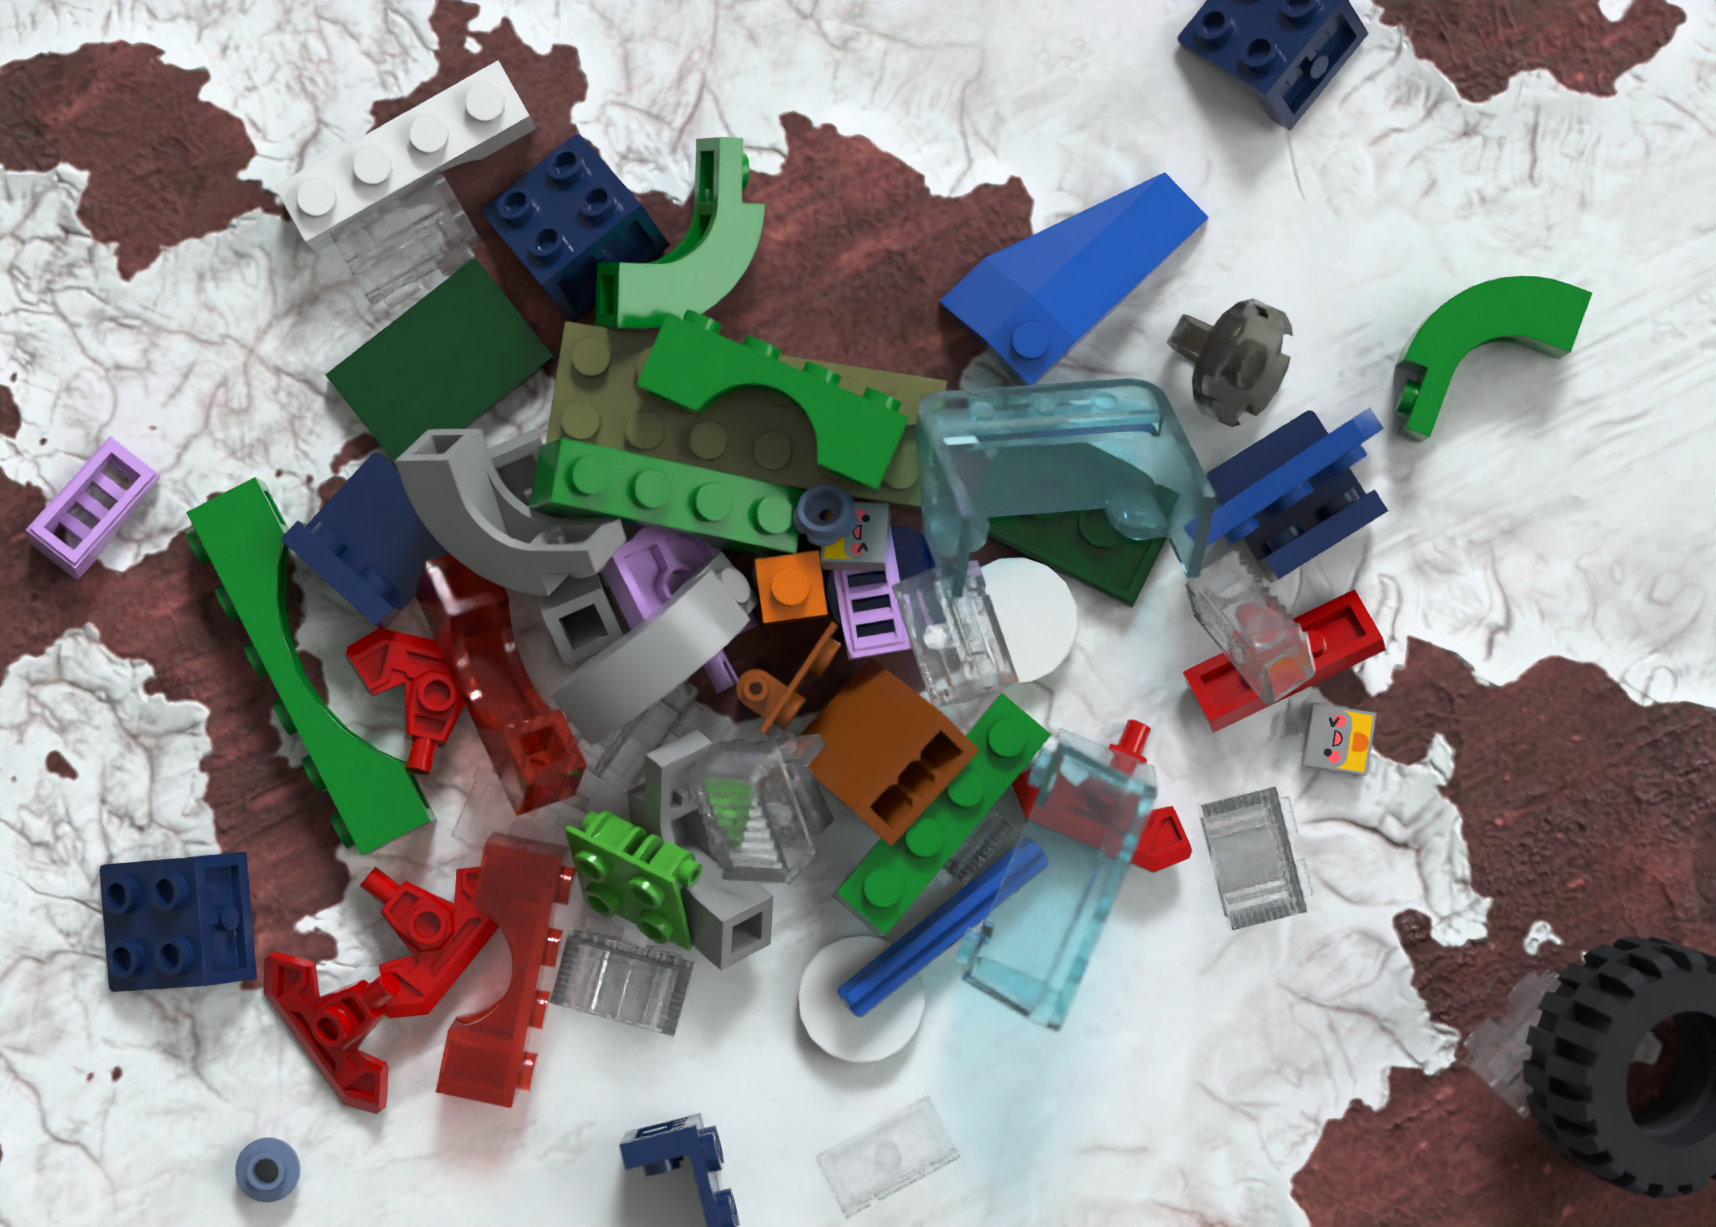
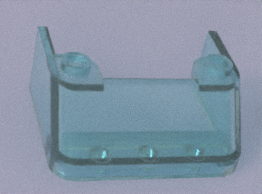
M1125 378L942 391L932 393L921 400L916 422V441L923 533L950 599L963 598L970 553L979 550L985 545L989 532L987 518L1104 509L1112 526L1128 538L1147 540L1150 538L1167 537L1186 577H1200L1217 496L1166 394L1158 386L1141 379Z
M1059 728L1055 737L1054 750L1041 747L1027 783L1038 787L1034 805L988 917L984 920L980 931L968 926L954 960L955 964L963 966L962 981L1031 1022L1055 1032H1059L1065 1021L1158 793L1155 766L1062 728Z

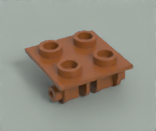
M831 622L789 687L767 672L758 669L749 670L739 678L736 691L740 701L767 719L759 731L768 735L774 725L786 731L806 701L804 697L796 692L810 672L821 678L841 648V644L833 639L838 631L837 624Z

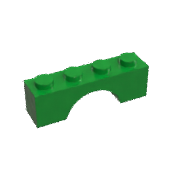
M687 309L683 319L667 313L636 384L640 392L698 417L721 398L736 392L760 390L777 394L798 407L810 422L817 441L818 469L878 494L908 425L909 417L898 412L902 402L868 387L865 388L862 396L838 386L842 376L812 362L806 361L803 370H799L778 361L782 350L755 337L746 335L743 344H739L718 335L722 324L700 313Z
M559 438L539 447L529 509L569 518H620L621 523L659 528L689 535L709 543L713 548L768 558L796 553L799 532L794 524V511L798 508V502L806 490Z
M1001 693L965 734L979 749L978 753L892 846L887 844L882 838H879L832 894V897L878 936L887 935L1052 734Z

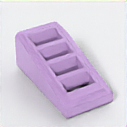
M110 436L26 529L29 542L71 577L79 580L160 479L159 474ZM108 464L134 483L127 491L102 473ZM92 485L116 502L110 510L86 493ZM76 505L99 522L92 530L70 514ZM59 526L63 527L81 542L75 550L54 535Z
M891 527L889 532L887 571H885L887 582L849 588L847 576L872 571L833 570L848 661L912 650ZM889 594L891 607L853 613L851 601ZM892 619L894 621L895 632L857 638V625Z

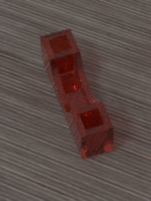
M451 554L424 562L416 598L516 817L575 796L587 764L562 710L553 709L542 700L525 670L512 630L509 597L505 588L476 574Z
M495 831L485 842L473 906L489 916L503 932L511 951L512 976L507 992L494 1004L478 1012L456 1016L447 1032L436 1087L437 1093L512 1108L520 1089L531 1091L538 1062V1053L528 1051L532 1028L543 1030L551 992L540 990L545 966L556 967L564 930L553 928L557 904L568 906L576 874V868L565 866L569 847Z

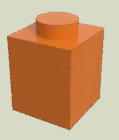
M819 550L755 559L763 623L765 626L828 618Z

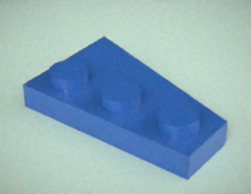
M1371 408L1366 409L1193 524L1192 528L1205 547L1221 537L1228 547L1232 546L1261 526L1255 518V514L1273 502L1283 512L1314 490L1307 480L1327 466L1334 476H1337L1366 457L1367 453L1361 444L1383 430V426Z

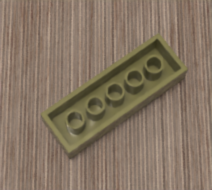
M565 321L546 443L559 438H566L808 490L818 484H831L842 491L848 492L854 502L889 503L890 508L926 513L946 391V380L780 355L778 361L799 370H803L806 361L839 374L842 378L838 386L859 396H862L865 388L868 387L902 402L898 412L909 417L908 425L878 494L818 469L817 441L812 426L801 410L789 400L767 391H740L721 398L698 417L639 391L636 384L657 335Z

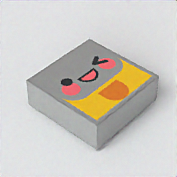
M854 502L853 512L857 515L856 527L847 538L840 537L831 546H821L820 562L823 570L887 571L891 517L889 503ZM824 512L823 521L830 520L832 514L830 512Z
M1311 703L1301 766L1367 776L1377 713Z

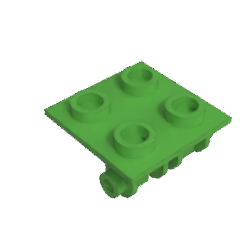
M594 811L589 812L584 818L580 830L568 825L565 828L585 902L601 915L613 917L616 914L636 924L645 936L657 943L665 944L670 941L690 951L693 946L680 889L683 885L692 888L701 876L702 865L695 862V855L668 841H665L663 844L662 838L655 834L647 837L645 829L639 826L634 827V824L608 811H602L599 814Z

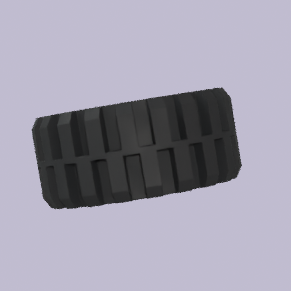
M1638 936L1619 938L1613 943V947L1601 944L1583 956L1586 962L1584 965L1572 963L1557 978L1561 985L1555 993L1547 991L1537 1007L1543 1012L1537 1027L1532 1025L1529 1027L1525 1043L1532 1047L1530 1060H1523V1083L1532 1086L1533 1092L1526 1094L1531 1118L1541 1122L1538 1125L1539 1134L1550 1148L1559 1151L1561 1159L1575 1168L1635 1195L1643 1193L1651 1198H1671L1678 1192L1683 1195H1689L1700 1191L1708 1186V1177L1716 1180V957L1656 937H1651L1647 940ZM1672 1016L1678 1035V1054L1672 1077L1662 1094L1652 1105L1642 1112L1631 1116L1626 1097V1079L1632 1056L1644 1036L1660 1021Z

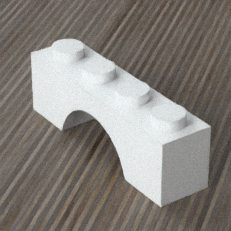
M496 61L274 187L305 242L315 252H318L371 222L376 214L387 204L417 184L456 165L473 160H481L535 130L536 127L500 62Z

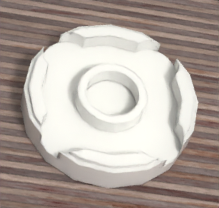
M1024 557L998 559L977 569L960 587L951 612L952 636L962 658L982 676L1003 684L1030 683L1053 672L1069 655L1078 631L1077 604L1067 583L1047 565Z
M872 935L845 936L823 947L806 966L798 990L800 1017L810 1038L829 1055L852 1063L880 1061L900 1051L917 1032L925 1009L924 983L919 973L864 1017L860 1018L854 1016L844 1006L837 993L842 984L893 945V942Z

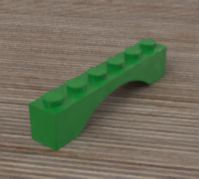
M254 477L187 511L186 513L193 525L192 529L185 532L187 539L202 565L212 562L222 582V585L214 588L216 596L230 621L234 622L241 619L252 640L243 645L245 653L259 678L262 679L269 675L281 698L272 702L274 710L288 735L291 736L298 732L308 750L309 755L301 759L303 767L317 792L327 789L335 803L338 812L331 815L330 818L346 849L356 846L361 856L369 855L437 820L414 773L406 770L407 762L380 751L351 731L324 703L306 675L292 640L286 606L287 567L291 549L280 539L289 528L266 483Z

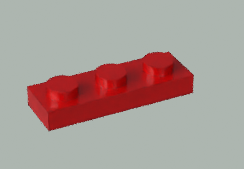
M1354 589L1183 671V675L1210 729L1215 733L1386 649L1381 633Z

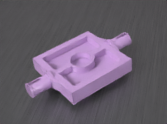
M631 524L635 533L606 562L605 568L601 571L632 630L665 603L704 561L721 550L713 548L709 543L689 535ZM752 611L748 614L751 620L736 636L758 625ZM723 648L703 665L716 694L738 683L739 679Z

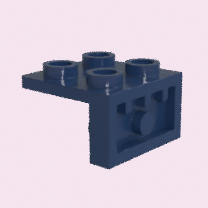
M1207 0L1181 31L1177 40L1183 49L1251 89L1271 120L1291 131L1369 33L1349 0Z
M580 134L573 135L482 209V214L535 277L568 321L573 323L596 306L597 263H649L670 246L642 204Z
M1307 410L1209 471L1205 479L1220 504L1223 505L1328 435V432L1316 413L1312 410ZM1327 466L1307 480L1313 488V492L1283 512L1273 502L1254 515L1261 526L1242 539L1269 582H1275L1388 512L1376 490L1374 489L1366 494L1350 467L1339 475L1334 476Z
M374 452L308 524L297 520L280 539L375 627L386 629L452 557L434 538L416 513L402 484L398 469L379 452Z
M247 852L101 865L99 872L109 989L112 992L200 987L257 979Z
M698 1113L630 1130L625 1133L619 1144L625 1170L641 1166L643 1177L657 1175L680 1168V1161L684 1160L683 1156L689 1154L707 1227L740 1226L732 1189L720 1190L716 1171L722 1170V1163H725L716 1125L705 1128L702 1115Z

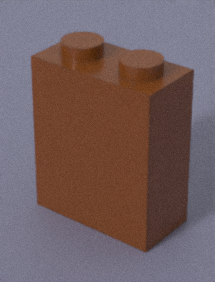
M872 657L785 750L822 788L890 846L898 840L979 751L939 709Z

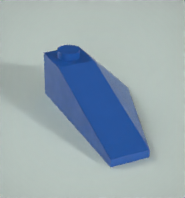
M1164 172L985 257L939 301V304L1027 394L1209 217Z

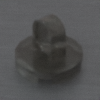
M1252 298L1237 302L1219 317L1214 326L1192 316L1182 314L1166 343L1173 350L1195 363L1192 391L1193 401L1200 413L1222 424L1236 427L1241 425L1238 421L1241 415L1248 412L1257 416L1266 408L1278 392L1291 358L1281 353L1283 334L1293 336L1292 325L1285 312Z

